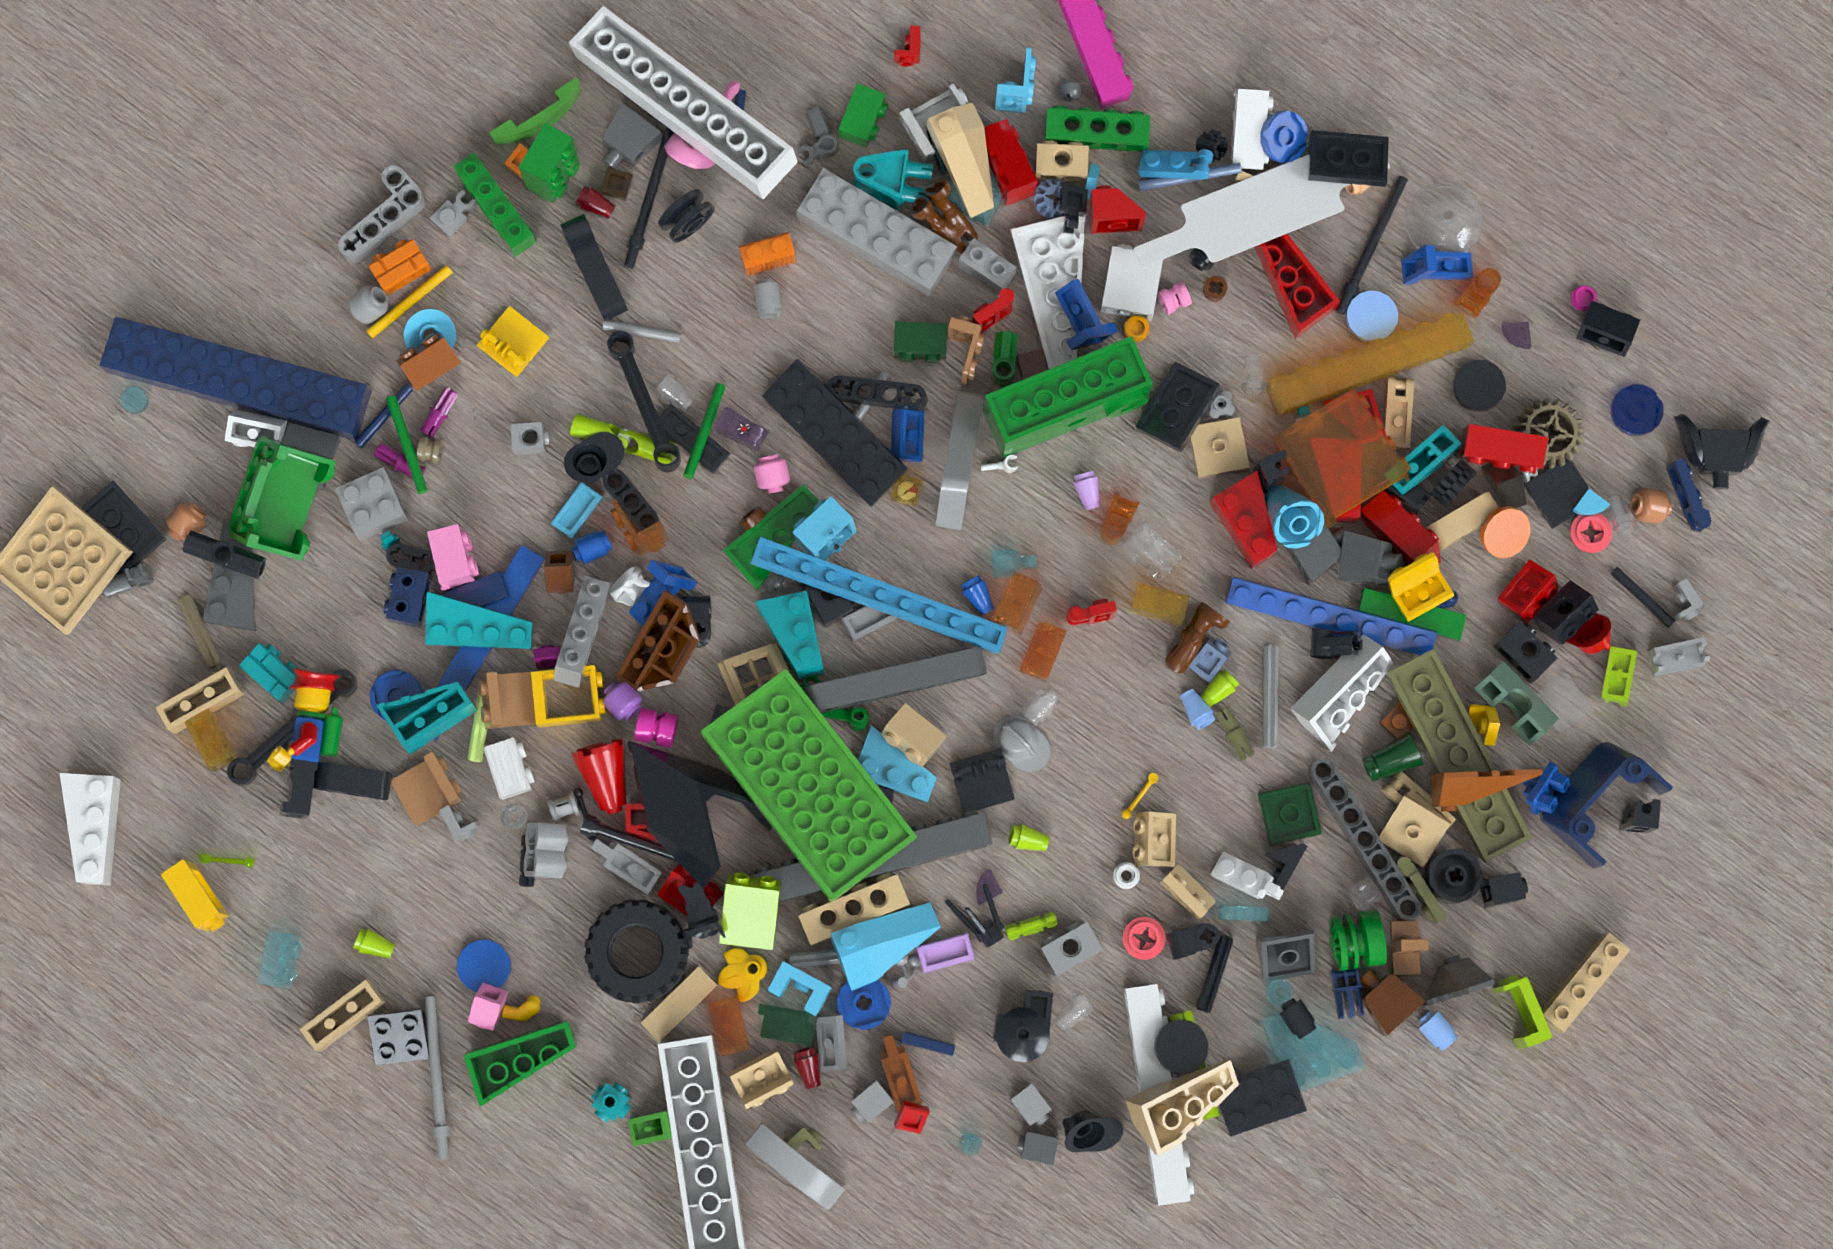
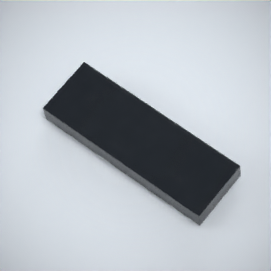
M670 404L659 416L666 435L690 455L700 428ZM708 435L699 463L714 475L728 459L730 453Z

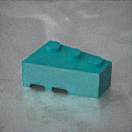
M807 591L755 601L757 612L776 640L797 678L803 679L824 674Z
M459 682L429 689L424 693L414 696L401 697V699L389 703L376 704L404 749L410 754L478 710Z

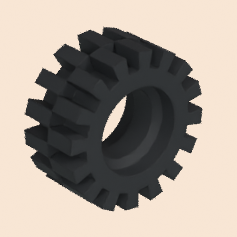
M1461 459L1430 494L1446 508L1477 472Z

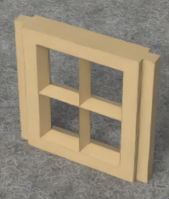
M777 643L731 657L717 664L735 705L747 697L744 688L756 684L760 688L763 686L762 682L774 678L783 670L787 669L789 672ZM767 657L774 673L760 678L753 661ZM748 663L755 680L741 684L735 667Z

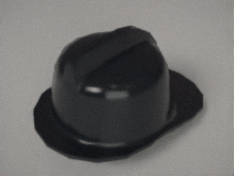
M600 432L590 436L567 452L564 458L566 473L578 482L589 483L598 481L621 464L624 457L623 443L616 435L609 432Z
M1086 1110L1079 1111L1069 1118H1064L1062 1121L1066 1135L1064 1145L1070 1152L1105 1151L1117 1144L1123 1136V1126L1117 1119L1098 1118L1092 1112Z

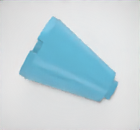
M1275 485L1267 491L1265 502L1273 534L1280 543L1287 548L1297 549L1311 543L1310 540L1315 535H1320L1324 526V514L1315 502L1284 485Z

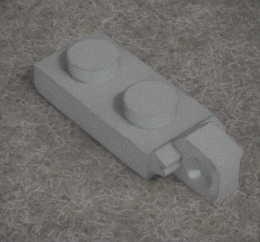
M596 839L591 846L592 850L602 856L599 862L605 868L646 895H649L662 875L661 871L618 843L616 844L611 841L609 846Z

